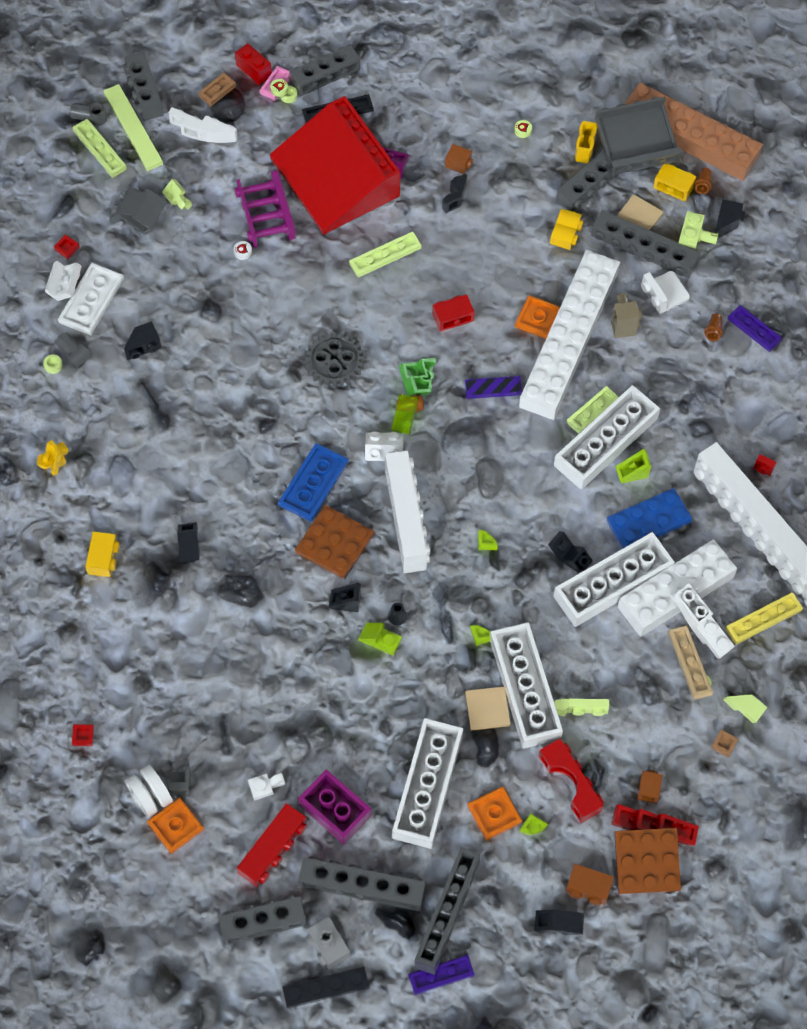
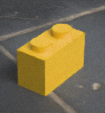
M664 164L655 177L653 188L686 202L694 188L696 176L674 165Z
M92 532L85 566L88 575L111 577L112 571L116 569L115 553H119L120 542L117 541L116 534Z

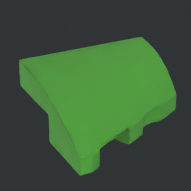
M436 358L420 359L418 362L400 364L399 370L408 397L415 394L425 396L431 393V380L434 377L433 366L436 363Z

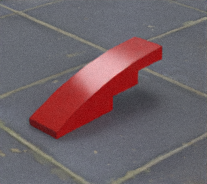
M620 804L615 806L611 824L626 830L677 828L678 843L691 846L696 844L699 828L695 824L663 813L657 815L643 809L634 810Z

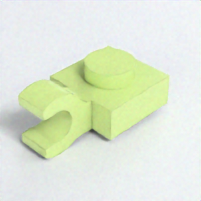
M171 179L162 191L172 205H178L181 209L186 207L187 210L193 205L189 199L183 196L186 191L176 179Z

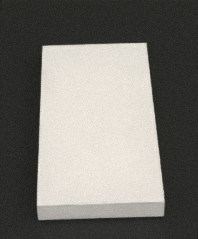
M91 262L75 289L73 296L59 316L58 322L92 335L123 282L124 275Z

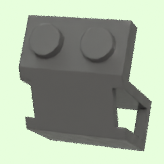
M130 187L119 194L117 198L119 202L112 207L110 211L112 215L109 221L116 224L122 219L146 235L154 228L167 201L150 189H145L142 192L134 187Z

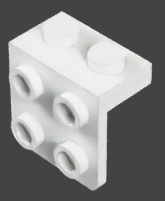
M669 271L656 278H653L650 272L643 275L642 290L646 293L659 314L689 300L690 295L673 271Z

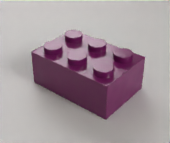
M327 769L298 798L299 806L343 845L372 816L371 808Z

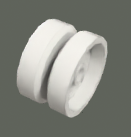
M147 765L140 770V776L144 783L136 775H131L124 781L137 806L149 818L157 813V806L153 799L161 807H166L173 800L155 770L150 765Z

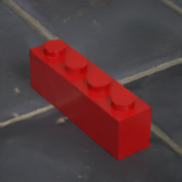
M286 803L238 865L237 873L257 888L261 883L264 884L270 876L269 872L273 867L276 868L283 859L281 856L284 852L291 850L298 834L302 835L306 830V816Z

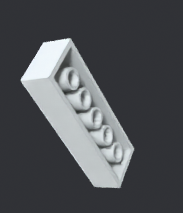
M632 385L555 456L554 467L582 490L658 419L660 408Z
M408 451L385 454V474L403 573L424 571L427 568V563H430L429 543H426L427 532L426 527L423 526L422 508L420 509L419 505L420 494L416 489L417 478L416 474L413 473V458H409Z
M651 532L555 587L553 597L574 627H577L618 603L622 596L672 566L674 561L654 533Z
M713 539L619 599L618 609L638 635L642 637L681 612L674 594L687 583H690L702 599L732 580L737 568Z
M529 622L491 631V647L522 749L562 738L563 730Z
M424 718L392 830V839L432 849L462 741L463 728Z

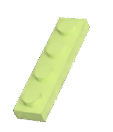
M88 119L73 126L74 133L111 178L127 170L125 163Z
M412 231L349 260V265L359 278L420 250L421 243Z

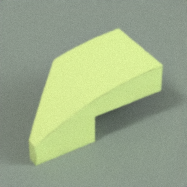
M753 695L723 698L734 711L739 710L752 723H756L767 709Z

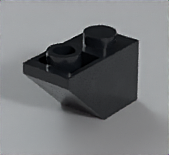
M152 321L137 326L132 331L124 347L127 361L137 359L147 353L156 352L162 348L160 338Z

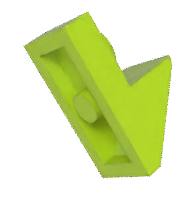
M370 622L366 623L358 638V641L394 656L402 640V636L384 629V623Z

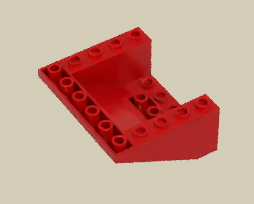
M346 96L329 103L270 153L271 161L323 235L400 197L399 169Z

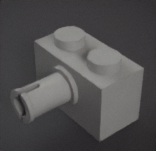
M329 916L307 929L308 936L306 939L311 948L315 947L319 954L316 956L322 966L326 965L328 970L350 958V951Z

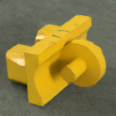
M53 440L48 441L45 453L37 457V465L43 469L50 468L51 474L53 476L57 475L59 467L66 464L64 455L68 454L69 449L64 442L55 445Z

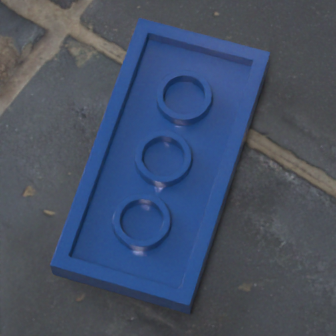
M315 443L280 498L278 506L312 522L349 463V459Z
M675 488L613 514L607 517L606 521L623 549L651 532L656 537H659L691 523L692 517Z

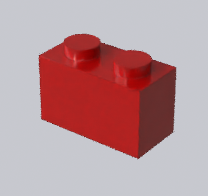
M245 44L235 52L236 66L259 86L269 78L272 73L271 62L250 44Z
M467 294L457 295L446 301H438L432 306V315L440 332L474 321L475 311Z

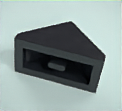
M358 582L331 590L328 608L359 613L361 584Z

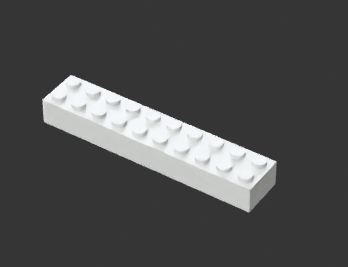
M589 250L585 251L521 394L519 408L552 420L555 419L618 275L620 261Z
M717 442L698 454L694 468L695 476L698 480L704 482L709 493L715 495L720 506L727 509L732 520L739 523L744 534L754 541L756 548L767 556L768 562L779 570L780 576L791 584L793 591L803 598L807 606V546Z

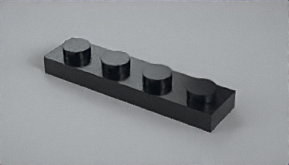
M364 966L282 986L286 1007L289 1009L369 989V983Z

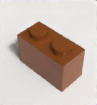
M574 863L565 892L576 899H581V897L588 899L593 905H605L614 877Z

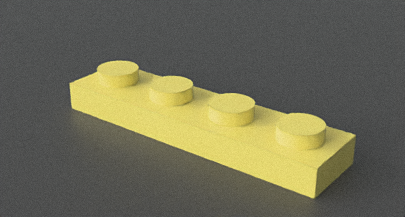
M792 592L727 625L725 629L735 645L801 612L803 607Z

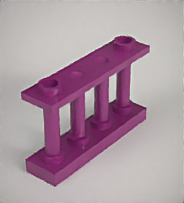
M278 171L271 172L269 182L242 187L240 179H237V187H234L236 198H240L249 229L247 231L248 241H252L254 248L257 247V238L282 232L284 234L287 233L289 240L296 239L294 223ZM271 189L275 192L271 197L246 202L244 194ZM273 203L279 205L277 211L251 217L248 210ZM275 218L283 219L284 222L280 226L255 231L253 223Z

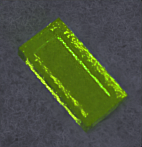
M399 394L391 431L411 434L419 398Z

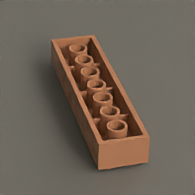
M642 83L638 84L625 105L639 100L647 101L653 97H665L664 105L677 147L742 181L745 180L760 157L763 147L762 143Z

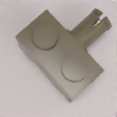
M620 293L616 296L618 303L614 304L611 319L614 338L636 336L637 328H640L639 319H642L641 308H638L636 301L629 302L626 293Z

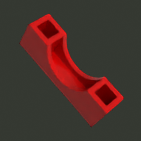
M560 738L540 749L538 757L549 773H562L573 781L576 787V795L570 807L580 823H583L602 812L604 801L600 794H596L592 789L593 784L588 776L585 777L582 773L579 761L577 759L574 760L571 756L572 752L568 744L563 743Z

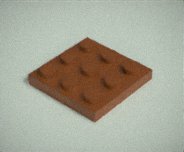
M325 505L295 548V553L345 580L375 535V531Z
M677 828L614 831L618 894L681 891Z

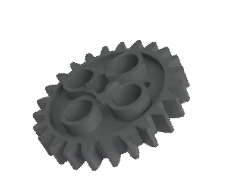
M333 332L331 337H329L328 333H325L324 339L318 336L319 341L312 340L313 346L308 345V351H305L306 358H304V362L306 364L305 369L308 370V376H313L314 382L319 380L320 386L325 382L326 388L330 384H333L334 389H336L337 384H340L343 388L344 382L351 385L350 379L356 381V375H361V369H364L365 361L363 350H360L361 345H356V339L350 341V335L343 338L342 333L336 336L335 332Z

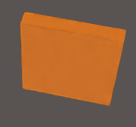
M528 295L515 322V327L546 339L560 307Z
M503 786L467 803V807L486 841L522 823Z
M180 797L147 821V824L170 854H173L204 831V827Z

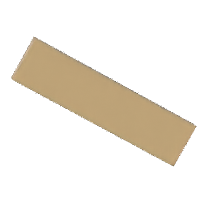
M688 626L668 630V635L693 700L712 696L711 685Z

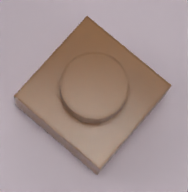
M720 730L711 749L729 758L739 739Z

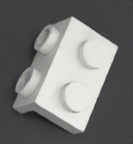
M55 261L45 292L57 301L72 297L82 266L77 262L64 266L60 262Z
M366 433L365 460L385 461V454L402 452L404 433Z

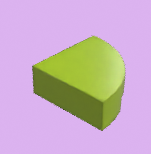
M478 530V550H498L497 541L488 532Z
M479 625L470 626L476 646L490 642V630Z
M530 813L519 832L526 835H535L544 831L548 824Z

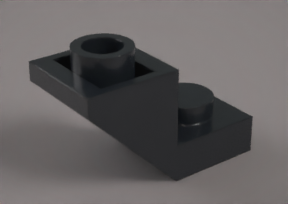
M466 173L456 176L450 181V192L452 194L446 195L442 200V209L445 213L461 207L467 187Z
M197 522L179 524L177 535L180 562L193 563L196 560H200Z
M559 531L548 544L556 557L577 573L585 571L593 562L584 547L574 546L564 532Z
M555 909L536 910L535 932H558L563 935L583 934L584 913Z

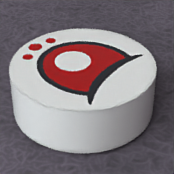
M240 241L235 244L234 255L236 258L245 260L251 256L252 247L248 242Z

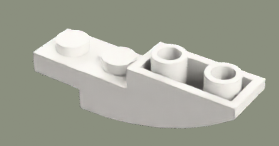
M173 107L168 112L170 123L181 127V133L184 136L215 143H229L238 140L237 129L230 124L227 125L220 122L216 118L205 116L201 120L196 116H191L183 110H177Z
M687 583L674 594L676 603L689 626L702 644H707L717 659L723 657L735 647L711 615L713 613L690 583Z

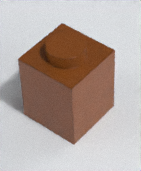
M452 144L445 157V167L465 174L467 169L472 167L474 161L472 159V151Z
M654 770L642 771L637 800L657 804L663 775L658 774Z

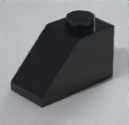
M722 199L715 233H719L718 238L737 229L739 222L744 221L746 211H742L743 203Z

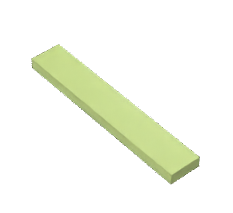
M118 84L103 90L107 101L146 170L149 171L163 165L161 157L120 85Z

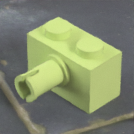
M687 211L679 243L696 250L697 243L700 241L716 245L719 233L703 230L702 224L705 215Z

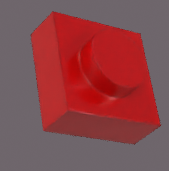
M66 234L53 246L54 250L66 259H69L80 248L79 243Z
M759 454L754 469L761 474L771 476L777 462Z
M73 724L72 746H93L94 725Z

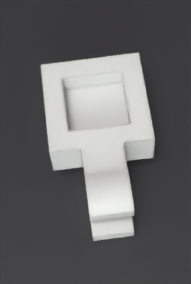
M282 773L274 775L270 779L267 774L248 780L254 801L273 795V788L285 785Z

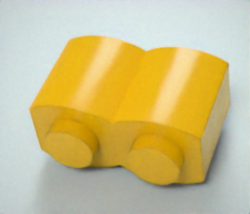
M583 121L580 124L575 149L576 162L588 164L592 159L597 125L594 122Z
M561 208L551 235L550 244L568 250L571 249L572 245L575 246L578 240L577 230L581 231L584 222L581 220L582 214Z

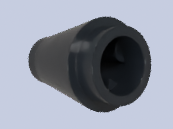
M399 602L394 603L388 613L389 622L396 626L404 624L407 620V613Z

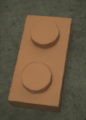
M222 73L198 92L199 97L211 107L234 89L236 82L225 73Z

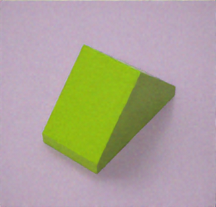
M642 449L615 466L620 483L649 478L651 463L646 449Z

